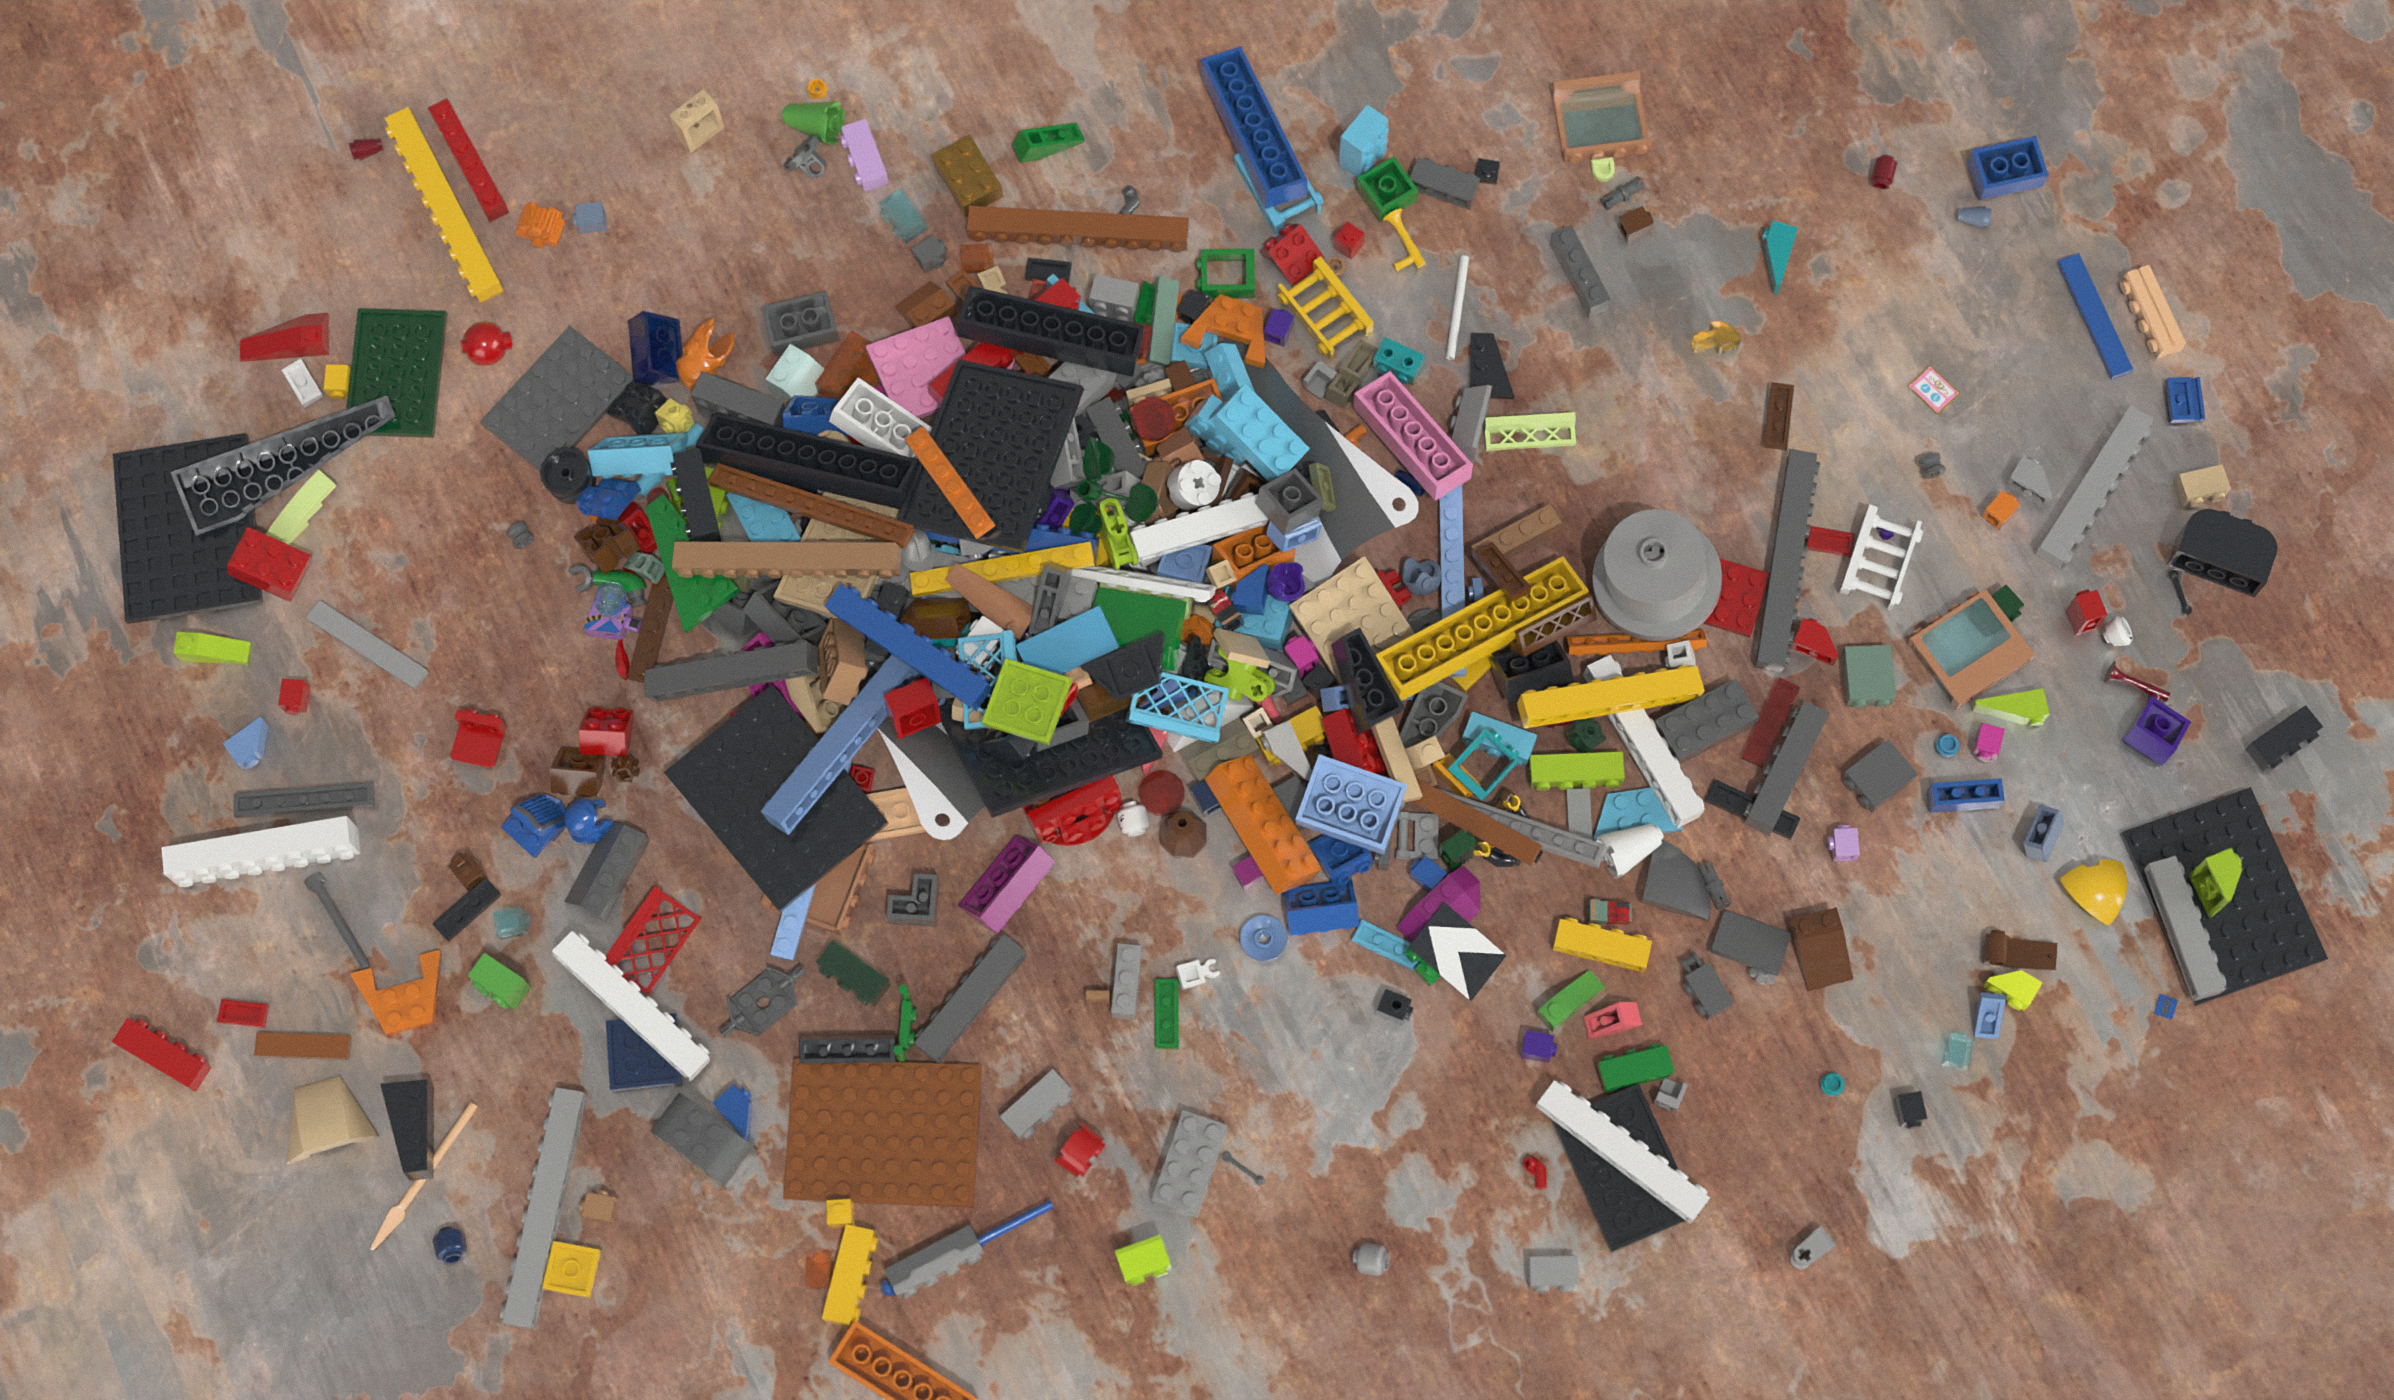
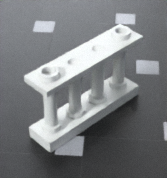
M1869 504L1839 594L1848 596L1850 590L1855 591V589L1890 600L1887 610L1891 611L1894 605H1899L1903 592L1899 590L1915 542H1920L1924 530L1920 529L1921 521H1917L1914 529L1881 519L1879 515H1876L1878 507ZM1871 527H1879L1909 537L1910 541L1907 550L1872 539L1873 536L1869 535ZM1870 547L1903 558L1900 571L1866 560V557L1862 556L1864 548L1869 549ZM1864 568L1897 579L1893 591L1860 581L1858 577H1855L1857 569L1862 570Z

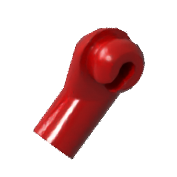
M1533 1156L1524 1158L1522 1162L1523 1167L1535 1176V1189H1547L1546 1166Z

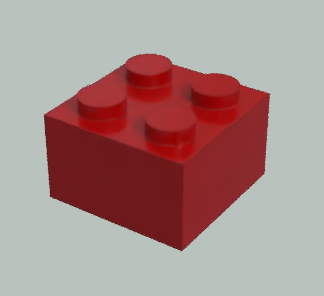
M927 678L915 680L907 686L892 689L887 694H884L888 719L898 740L941 723L938 699Z

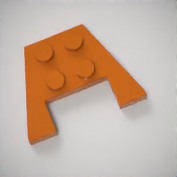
M1219 294L1181 337V344L1198 349L1201 346L1205 332L1248 344L1250 346L1244 363L1264 368L1262 307Z
M440 950L419 955L423 979L377 990L372 968L351 973L352 979L388 1036L434 1024L437 984L440 977L439 967L440 960H442V952Z

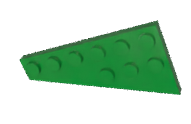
M662 494L645 508L683 630L687 634L738 594L740 590L730 578L723 575H715L714 578H705L701 575L684 578L680 577L672 569L674 542H693L692 537H687L685 529L687 523L666 496Z

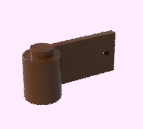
M1991 930V933L1986 934L1984 963L1998 967L2056 971L2058 943L2010 939L2008 935H2005V931Z

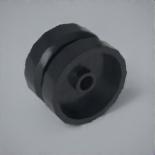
M561 448L554 450L542 462L540 469L541 481L554 498L562 503L576 504L575 500L587 486H596L597 478L592 476L590 463L582 453L575 449Z

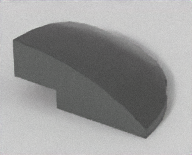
M1661 840L1662 844L1651 853L1641 903L1661 907L1663 911L1709 921L1711 912L1710 894L1705 888L1707 885L1698 866L1682 850Z

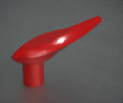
M620 639L616 647L615 663L618 674L627 681L630 664L623 647V639Z

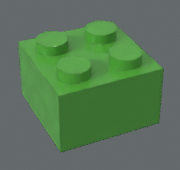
M483 953L468 974V977L473 981L471 985L485 997L491 995L490 998L505 1010L510 1007L515 1011L531 989L522 977L486 953Z

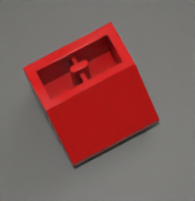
M588 708L579 728L580 754L626 756L631 745L634 711L624 708Z

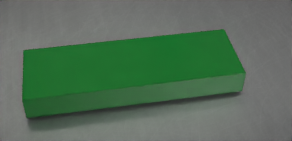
M1178 978L1155 979V1050L1179 1049Z

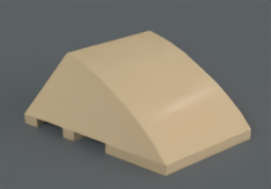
M341 1076L294 1089L287 1164L352 1142L360 1143L379 1137Z

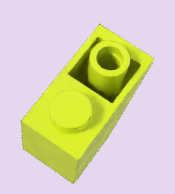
M2020 970L1989 977L1983 987L1987 989L1988 993L2005 994L2006 1001H2008L2010 1007L2025 1011L2043 982Z

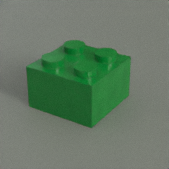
M1395 156L1357 177V190L1380 223L1392 211L1400 208L1405 209L1417 201L1418 189Z

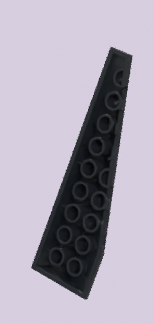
M386 395L172 469L170 473L195 535L242 519L331 458L340 454L352 444H355L394 418L395 414L388 396Z

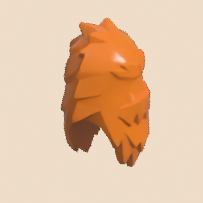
M713 318L704 321L695 329L691 338L683 346L682 356L676 361L681 385L687 386L691 391L701 371L713 376L715 375V372L726 362V358L731 353L734 345V334L731 332L727 336L723 335L711 347H708V341L714 328Z

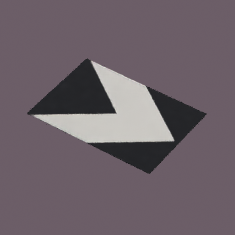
M1445 902L1409 946L1415 954L1470 1001L1473 1000L1506 957L1501 950Z

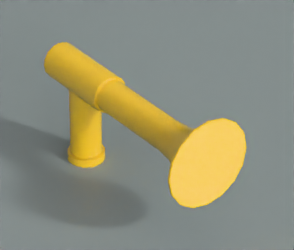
M1402 208L1392 211L1383 218V221H1388L1395 227L1410 255L1393 263L1396 272L1412 263H1415L1417 269L1426 264L1402 224L1400 217Z

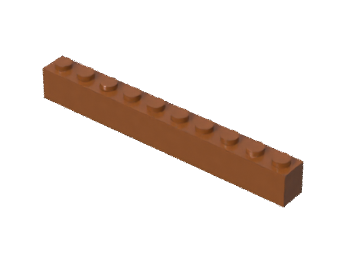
M969 206L967 233L969 239L977 242L984 240H994L998 243L1016 241L1019 244L1035 242L1040 245L1053 243L1062 246L1082 245L1087 248L1104 246L1108 249L1125 247L1129 250L1145 248L1150 251L1164 249L1172 252L1187 251L1189 217Z

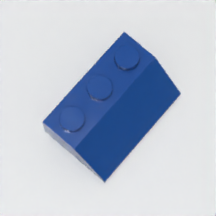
M1352 879L1344 885L1336 884L1333 886L1331 882L1302 885L1283 892L1290 935L1302 936L1306 933H1325L1330 930H1347L1359 927L1357 900Z

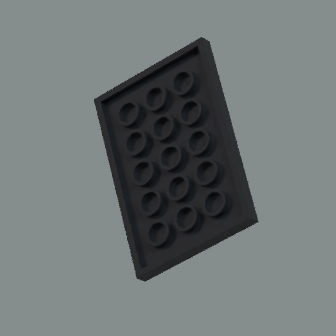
M1639 1083L1591 1103L1590 1108L1596 1112L1601 1111L1610 1118V1123L1616 1127L1620 1125L1630 1133V1138L1634 1141H1642L1649 1147L1648 1151L1655 1157L1656 1155L1662 1156L1668 1161L1669 1164L1667 1166L1674 1171L1678 1169ZM1551 1121L1611 1253L1686 1221L1555 1121Z

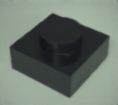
M1478 158L1476 177L1480 178V183L1497 185L1500 161Z

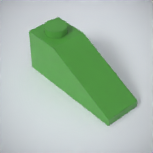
M1588 970L1538 1010L1537 1016L1553 1033L1599 994L1605 986Z

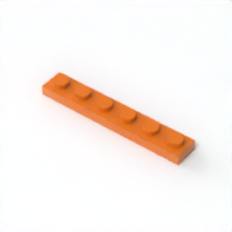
M923 426L905 438V441L976 539L996 526Z
M1704 629L1693 630L1681 637L1665 641L1642 640L1625 633L1567 636V648L1569 655L1584 656L1586 654L1606 655L1617 652L1629 654L1636 651L1651 653L1655 650L1667 651L1668 644L1689 640L1692 649L1698 650L1700 648H1707V639Z

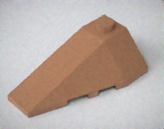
M955 563L945 581L980 614L1003 630H1012L1015 639H1020L1031 622L1034 606Z

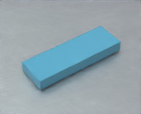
M1363 919L1361 920L1352 938V942L1415 972L1413 968L1418 962H1411L1404 954L1410 942Z

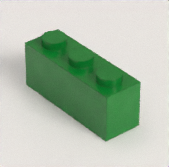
M1660 1043L1647 1046L1645 1051L1638 1052L1637 1049L1624 1052V1056L1615 1058L1614 1055L1602 1057L1601 1062H1598L1596 1068L1604 1094L1629 1088L1638 1083L1641 1085L1673 1077L1675 1070L1668 1046H1660Z

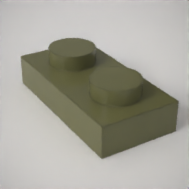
M1316 462L1309 465V478L1312 487L1324 499L1321 509L1328 512L1337 509L1329 467Z

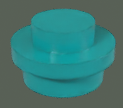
M1831 1072L1823 1076L1820 1086L1826 1095L1834 1097L1842 1093L1845 1083L1839 1074Z

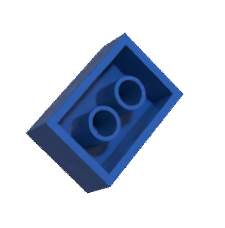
M2036 136L1973 149L1967 160L1979 200L2043 187L2049 176Z

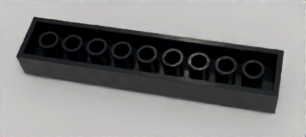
M717 412L713 415L696 444V447L700 448L702 460L705 464L717 466L719 463L760 477L900 510L919 464V459Z

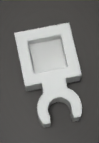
M1210 959L1203 966L1200 965L1199 960L1176 966L1175 969L1182 990L1204 984L1206 982L1204 977L1216 978L1220 972H1211L1209 970V966L1214 965L1216 960Z

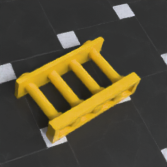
M1320 256L1313 261V274L1289 290L1280 283L1278 285L1277 298L1283 306L1287 305L1315 340L1319 352L1331 360L1334 358L1333 346L1357 330H1362L1365 335H1368L1373 331L1374 322ZM1316 281H1322L1326 285V290L1300 307L1293 297ZM1330 297H1335L1339 302V307L1313 323L1307 316V313ZM1349 314L1353 319L1352 323L1326 340L1319 330L1341 315Z

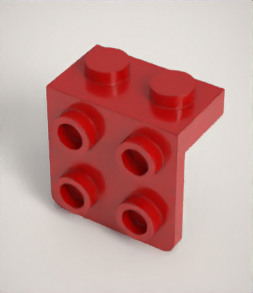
M1288 223L1279 230L1281 232L1279 235L1266 240L1263 243L1264 247L1259 252L1264 258H1272L1288 282L1295 285L1314 270L1313 261L1320 256L1324 260V255L1302 224Z
M465 708L464 711L457 709L455 719L459 723V728L451 751V759L484 768H494L507 726L500 719V716L487 713V715H481L473 709Z

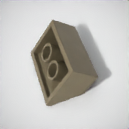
M1239 718L1220 727V737L1217 743L1213 744L1196 740L1178 750L1197 784L1204 781L1218 764L1249 754L1253 758L1259 756L1258 744L1249 729Z

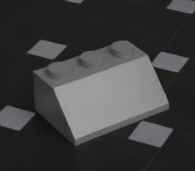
M1490 385L1464 388L1463 396L1458 395L1455 408L1459 409L1458 416L1453 415L1450 429H1454L1453 435L1448 437L1473 464L1489 407L1492 390Z

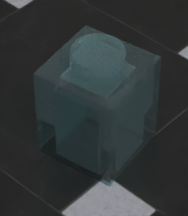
M521 907L493 912L496 935L501 940L529 934L528 927L531 926L530 916Z
M1955 1032L1950 1034L1946 1040L1941 1066L1966 1071L1970 1065L1975 1039L1968 1038L1969 1035L1965 1033Z

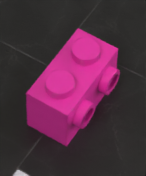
M1304 635L1299 638L1295 636L1287 641L1284 647L1285 656L1298 668L1297 675L1302 681L1319 663V657L1316 652L1318 651L1317 647L1311 639L1307 641Z

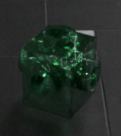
M1593 718L1574 721L1570 724L1572 729L1566 732L1569 743L1579 753H1587L1607 739L1601 731L1600 724Z

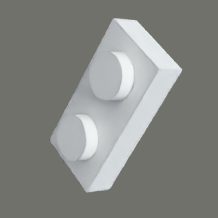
M301 359L282 369L304 408L324 397Z

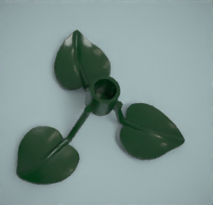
M1092 437L1088 440L1083 459V471L1088 479L1081 480L1077 485V494L1088 504L1083 503L1075 507L1070 517L1069 528L1074 533L1090 531L1094 532V536H1096L1101 530L1102 521L1100 515L1096 514L1097 507L1091 500H1098L1102 495L1128 501L1126 513L1132 521L1144 522L1157 511L1159 506L1156 492L1145 484L1134 485L1130 490V497L1103 491L1097 481L1102 479V475H1107L1111 472L1115 463V455L1108 445Z

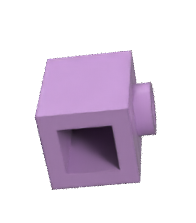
M1850 825L1837 826V829H1834L1831 836L1827 838L1828 850H1832L1833 862L1856 861L1860 856L1858 829L1851 828Z

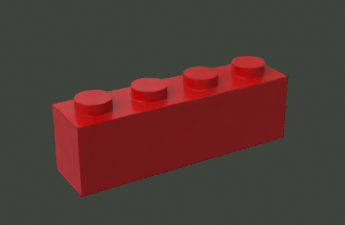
M127 1018L111 1042L196 1092L211 1069L210 1066L205 1064L207 1059L196 1052L193 1056L186 1053L187 1047L177 1041L171 1044L166 1041L168 1036L157 1029L154 1033L147 1030L149 1025L137 1018L134 1022Z

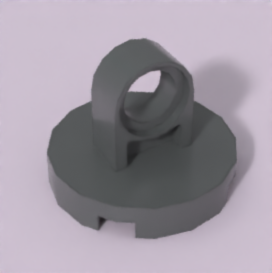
M814 134L812 137L809 136L795 149L794 158L792 159L789 156L783 166L789 172L799 166L810 177H821L827 165L825 160L815 151L820 140ZM812 162L820 164L821 171H813L810 164Z

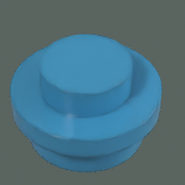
M1950 734L1940 736L1936 742L1937 752L1944 757L1954 756L1960 747L1958 739Z

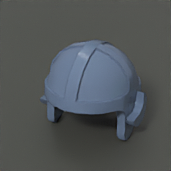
M1409 557L1404 562L1402 580L1410 593L1419 596L1429 595L1436 591L1440 585L1441 569L1436 561L1429 560L1418 563L1412 557Z

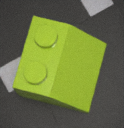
M1161 1235L1115 1251L1126 1285L1130 1283L1132 1286L1145 1282L1146 1277L1154 1275L1155 1278L1168 1274L1167 1270L1171 1269Z

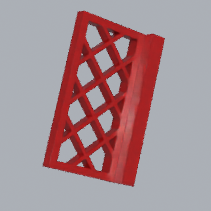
M654 886L605 957L607 959L605 962L610 966L613 964L618 966L621 960L631 959L633 971L623 973L622 977L627 982L632 980L641 989L640 991L648 996L698 925L701 917ZM663 900L672 904L674 914L660 916L658 907ZM676 908H678L682 912L676 913ZM657 911V917L651 918ZM688 915L694 921L690 927L679 929L677 916ZM675 917L677 930L663 932L661 919ZM658 920L660 933L646 935V924ZM643 930L644 936L638 937ZM686 931V933L681 938L680 932ZM678 933L679 943L676 947L666 948L664 935ZM661 936L663 949L649 951L647 939ZM645 939L647 952L633 955L632 944L635 941ZM630 949V955L625 956V954ZM672 951L669 957H667V952ZM664 952L665 963L662 966L652 968L650 955ZM648 955L650 968L636 971L634 958ZM659 970L658 973H657V974L655 975V977H654L653 971ZM651 971L652 981L645 988L638 983L637 974ZM629 975H634L635 980L630 978Z

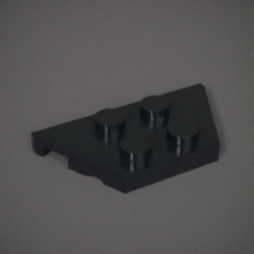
M1164 632L1155 634L1081 665V668L1092 676L1101 687L1105 688L1116 701H1120L1161 684L1165 634Z

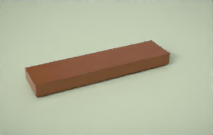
M256 1032L254 1056L349 1060L351 1036Z

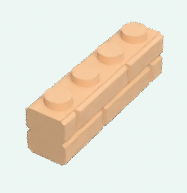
M2150 265L2125 273L2120 287L2123 294H2127L2130 299L2129 307L2131 312L2137 314L2139 329L2148 338L2147 345L2150 352L2155 353L2157 358H2161L2181 351L2186 342Z

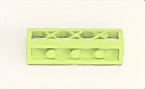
M1575 412L1487 417L1484 422L1486 451L1576 446ZM1570 429V439L1561 440L1556 434L1559 430ZM1537 431H1544L1549 437L1545 441H1539L1534 437V434ZM1515 432H1522L1527 436L1523 442H1516L1511 437ZM1499 433L1505 439L1499 444H1491L1490 434Z

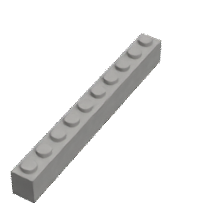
M555 1088V1093H552L549 1098L551 1110L549 1117L546 1116L543 1130L546 1131L544 1140L540 1141L538 1147V1154H540L539 1163L534 1165V1185L530 1186L527 1199L530 1201L528 1210L524 1211L522 1217L524 1229L517 1239L519 1251L517 1257H514L512 1261L511 1271H514L512 1281L509 1280L507 1283L506 1295H508L507 1303L502 1306L500 1318L503 1319L502 1323L507 1326L535 1330L544 1293L542 1289L552 1243L556 1240L588 1096L584 1092Z

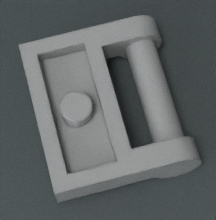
M1399 812L1397 816V821H1399V838L1396 859L1416 861L1417 859L1422 860L1426 855L1432 861H1437L1439 816L1436 814ZM1408 822H1415L1414 851L1407 850Z

